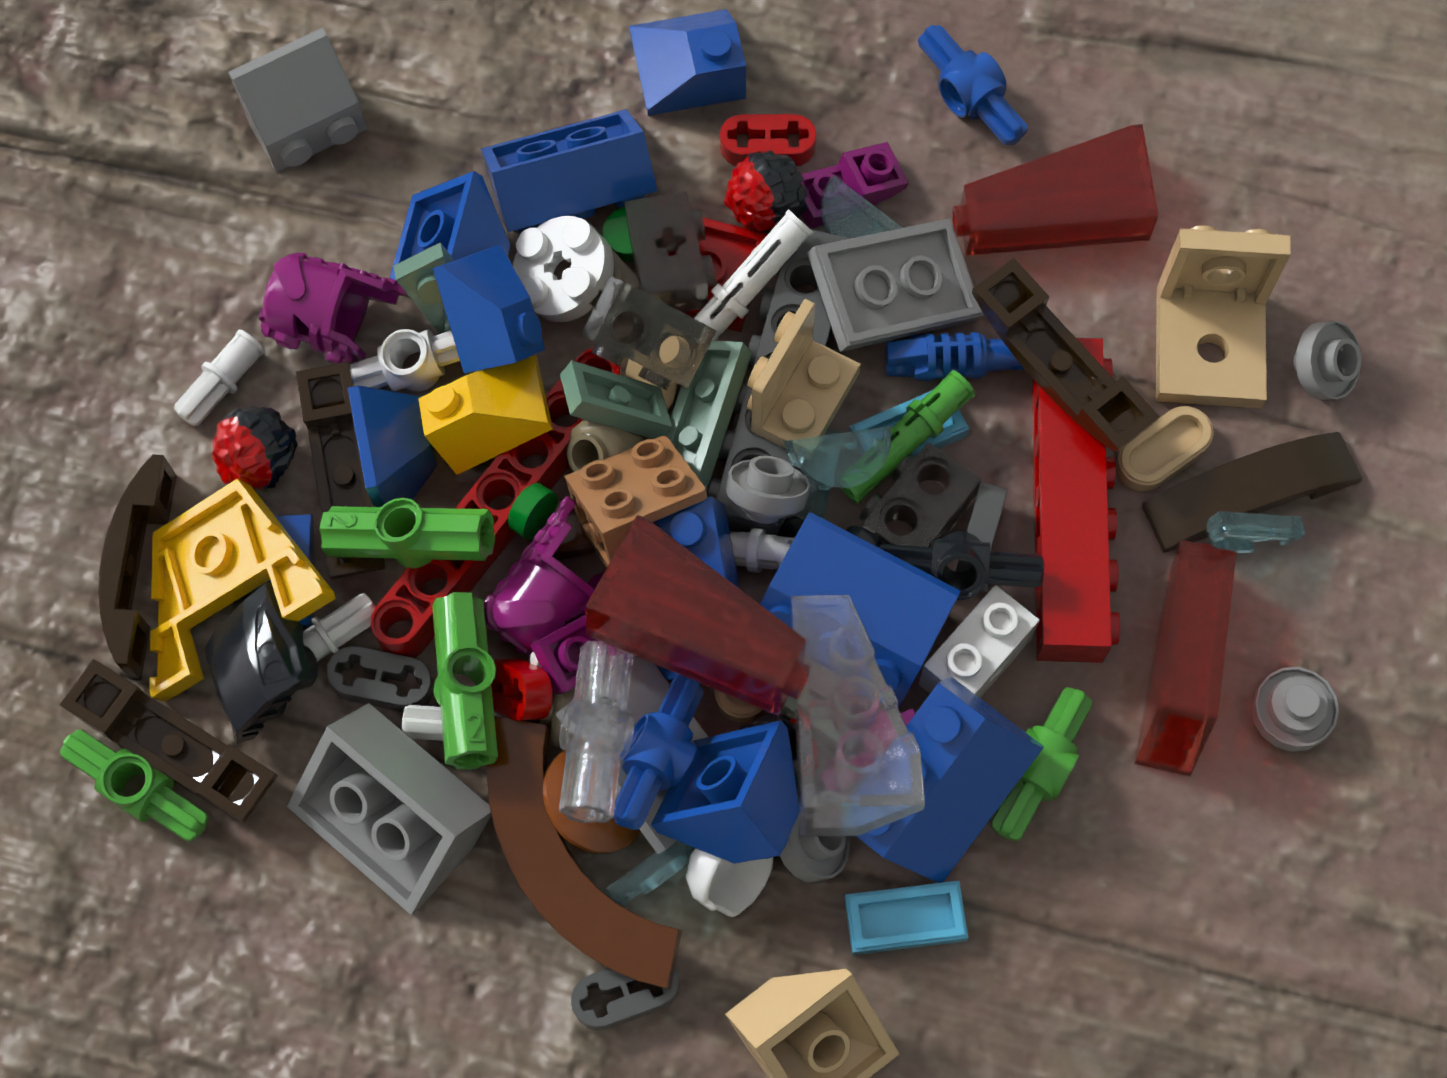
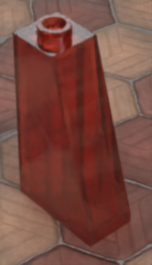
M1143 124L1119 129L965 184L960 205L953 206L952 208L953 227L956 236L963 237L965 255L1150 240L1159 214Z
M639 515L635 517L586 604L587 636L778 716L789 696L795 699L800 697L810 674L811 666L803 663L807 642L805 638L651 521Z
M1184 540L1180 542L1167 580L1135 757V764L1185 776H1191L1218 718L1237 552L1216 548L1206 543H1193Z

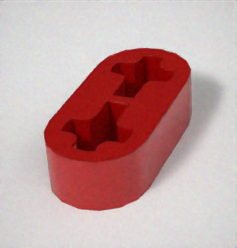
M741 114L732 116L721 126L720 150L723 158L733 166H737L738 163L744 161L750 153L758 151H773L775 155H788L796 166H802L809 162L815 153L817 134L813 123L802 115ZM789 134L798 135L799 147H789L787 140ZM737 135H748V147H737Z
M519 658L493 659L496 667L495 679L491 684L494 711L512 720L545 719L549 715L553 699L552 685L547 672L543 668Z

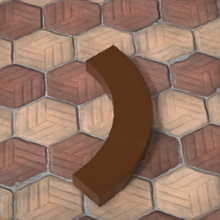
M494 716L498 758L494 764L487 765L486 776L489 805L495 831L504 856L521 889L545 920L582 953L607 968L632 979L671 989L682 930L657 924L636 915L612 900L587 877L573 857L563 837L550 821L544 805L543 781L547 770L550 727L543 724Z

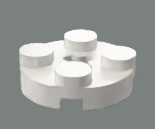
M571 216L553 218L540 224L537 228L525 229L517 239V254L514 258L513 268L530 296L534 312L548 321L568 322L582 317L594 307L589 303L597 296L599 290L605 293L611 283L614 271V257L611 246L599 234L596 228L582 218ZM564 259L571 262V268L563 270L562 279L558 280L557 276L554 275L557 265Z

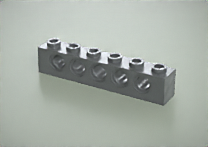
M812 230L813 234L808 236L776 273L779 276L775 290L766 288L764 291L759 319L766 320L762 336L752 335L749 344V350L752 352L748 366L754 368L761 356L770 358L778 344L774 342V337L781 320L788 311L796 314L804 299L815 303L813 341L829 348L833 330L807 252L817 245L851 238ZM801 284L813 286L816 290L805 294L797 292L793 288ZM742 382L733 413L740 414L735 431L727 429L720 449L719 461L726 462L722 480L712 478L707 497H713L726 505L730 531L750 532L751 529L758 528L764 529L766 534L778 536L783 518L770 524L753 521L746 515V512L728 497L726 492L728 473L733 465L741 461L751 460L758 456H773L789 462L797 469L800 458L799 455L751 432L752 411L747 409V405L752 394V388L748 387L747 383Z

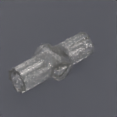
M611 640L587 641L580 648L574 699L569 703L561 722L559 743L562 750L567 752L559 812L565 814L567 819L581 823H606L613 818L619 767L629 751L633 738L634 717L632 713L626 711L633 653L627 650L625 644Z

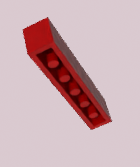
M1076 338L1107 373L1113 377L1112 359L1103 358V338ZM1032 378L1035 554H1040L1044 559V579L1042 585L1035 588V614L1039 619L1036 627V661L1103 663L1112 647L1111 645H1118L1120 638L1119 612H1111L1110 592L1117 591L1119 579L1117 559H1109V540L1114 541L1117 533L1116 508H1108L1107 490H1113L1115 485V458L1106 457V446L1066 414Z

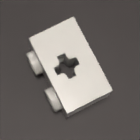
M995 585L925 663L918 685L930 694L938 682L953 677L981 698L1031 641L1039 619Z

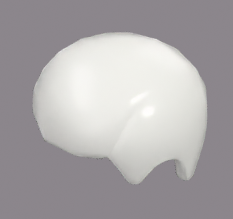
M695 848L690 856L686 873V880L692 897L711 911L717 910L730 917L737 916L755 901L766 886L773 868V857L734 864Z

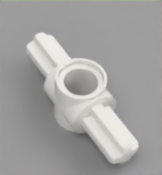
M401 329L391 333L384 340L383 344L378 346L377 356L350 364L355 386L378 389L389 385L394 392L404 388L411 391H424L432 387L440 376L445 375L446 365L458 362L460 359L451 330L434 336L429 329L419 333L410 329ZM421 352L420 358L414 366L402 369L403 363L409 355Z

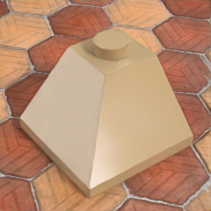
M847 969L773 977L725 1013L741 1040L768 1078H870L900 1054L855 978Z

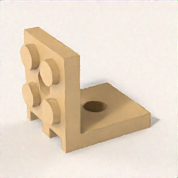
M1195 226L1190 229L1180 228L1157 285L1156 402L1263 408L1267 401L1266 302L1291 255L1290 235L1272 234L1264 229L1231 232L1218 231L1211 226ZM1203 343H1213L1222 349L1225 359L1216 363L1208 362L1199 355L1197 346Z

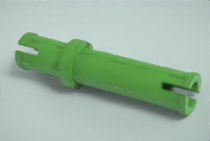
M952 370L920 401L913 400L906 407L907 413L901 420L868 448L859 459L835 478L836 484L851 501L859 504L873 488L892 473L915 449L929 437L935 439L944 431L943 424L956 411L976 396L971 384L960 373Z

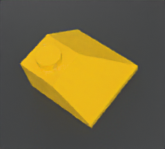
M536 355L516 363L473 372L418 398L424 436L456 475L553 429Z

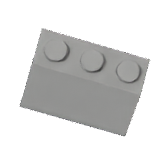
M370 703L327 726L287 805L294 814L410 915L420 909L473 849L492 816L490 805Z

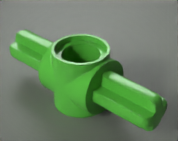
M1070 687L1063 689L1044 725L1033 726L1032 729L1028 728L1026 731L1028 735L1043 745L1044 748L996 811L991 821V828L1001 837L1015 842L1022 839L1041 801L1056 800L1079 757V754H1077L1078 748L1073 742L1093 706L1092 699L1085 695L1083 691Z
M77 729L63 741L64 745L60 750L62 758L96 780L94 785L95 791L127 814L141 822H146L152 818L188 842L194 841L204 832L209 820L208 814L173 791V779L153 767L143 757L132 753L126 748L115 752L84 730ZM145 774L143 788L133 796L124 797L123 789L126 782L135 775Z

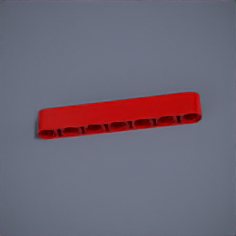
M604 348L585 350L574 360L578 363L622 375L618 358L611 351ZM561 378L546 395L553 429L498 455L455 508L488 509L494 518V534L496 537L492 555H488L485 561L433 559L422 567H407L378 603L371 615L370 625L383 652L412 658L420 655L435 637L432 611L435 599L448 596L453 592L470 593L517 534L508 526V515L519 494L526 487L534 483H541L551 490L569 468L566 449L570 441V434L572 429L583 420L579 418L576 423L568 427H560L554 424L555 420L560 416L570 415ZM531 455H541L547 458L541 466L536 468H527L521 465L523 460ZM508 495L514 498L512 504L507 508L494 510L488 507L495 497ZM442 578L447 581L445 588L437 594L426 595L421 593L424 584L431 579ZM398 621L413 623L410 632L401 638H390L387 636L389 628Z

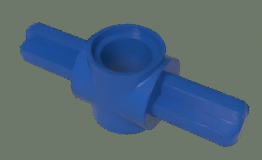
M931 25L926 28L924 33L918 38V44L941 71L938 86L948 108L960 118L967 115L971 119L981 118L1002 144L1013 146L1018 143L1028 131L1027 124L1004 99L1006 79L996 60L986 52H981L978 55L973 50L964 52L942 26Z
M681 675L676 676L672 680L658 712L643 715L624 741L619 758L624 761L622 767L627 777L611 809V816L615 819L617 825L633 830L640 829L645 822L658 791L673 788L689 768L695 756L697 745L692 742L693 733L688 726L704 694L703 689L699 686V681L695 678H687Z

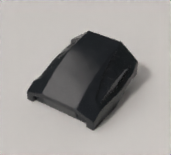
M271 582L265 583L247 597L213 632L205 646L206 660L210 665L216 692L231 723L237 744L253 740L259 734V730L264 727L263 724L266 721L282 716L287 703L292 700L291 696L297 690L312 686L318 676L317 659L312 650L303 643V627L299 621L282 618Z

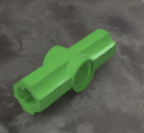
M408 498L393 499L382 507L332 506L328 512H323L319 527L322 539L321 548L328 557L395 558L399 564L408 568L422 567L433 559L485 561L486 557L493 553L496 538L494 534V518L488 509L421 508L415 501Z
M453 592L448 596L436 598L432 605L438 671L433 692L436 701L441 707L445 764L452 765L456 769H477L484 765L494 764L498 758L491 684L495 679L496 667L494 660L488 654L483 599L475 597L473 593ZM454 674L466 675L471 678L475 686H464L456 680Z

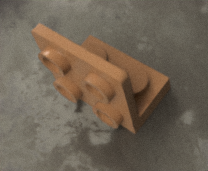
M667 436L641 441L631 449L604 460L590 462L582 469L565 476L571 499L576 502L574 509L580 528L617 585L639 577L632 554L639 552L640 548L633 530L707 499L705 486Z

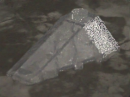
M792 596L791 613L800 836L862 835L924 810L925 796L919 745L913 732L909 733L897 707L898 700L891 685L887 686L874 657L875 650L850 596Z

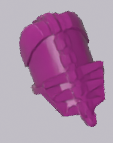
M297 252L282 257L273 265L274 271L266 285L263 309H261L259 315L261 332L265 337L275 340L278 345L288 349H298L301 341L309 343L313 351L325 354V359L331 364L348 361L349 363L357 362L358 358L365 359L366 353L354 341L365 318L369 300L397 305L399 295L409 296L394 279L382 278L377 274L350 268L344 263L326 262L324 259L308 257L306 253Z
M569 496L562 500L558 510L552 513L544 528L538 531L533 542L521 553L520 559L510 567L506 577L500 580L495 591L488 595L484 601L486 625L490 630H496L499 633V637L505 642H512L515 645V649L521 654L526 653L530 656L533 652L530 646L532 643L566 625L565 622L576 617L573 620L575 621L617 599L619 596L617 586L612 583L614 578L608 570L594 575L586 583L552 557L572 528L567 517L576 502Z

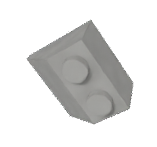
M323 27L228 72L250 127L276 173L287 167L299 166L308 161L312 155L333 145L345 144L351 141L358 133L367 129L357 97Z

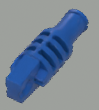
M970 332V335L955 333L954 336H949V333H942L940 336H934V334L916 335L908 340L887 342L885 346L887 376L914 377V380L935 381V378L943 380L952 370L957 371L964 378L971 377V379H980L981 376H986V372L1025 370L1001 339H985V336L980 335L979 332Z

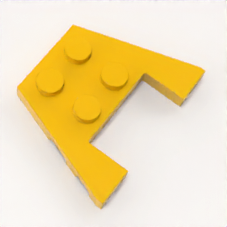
M234 480L153 532L151 599L158 601V627L150 631V651L157 653V677L149 678L151 698L167 702L203 680L204 676L192 638L191 628L270 579L282 618L287 620L300 621L336 599L334 591L252 486L241 480Z

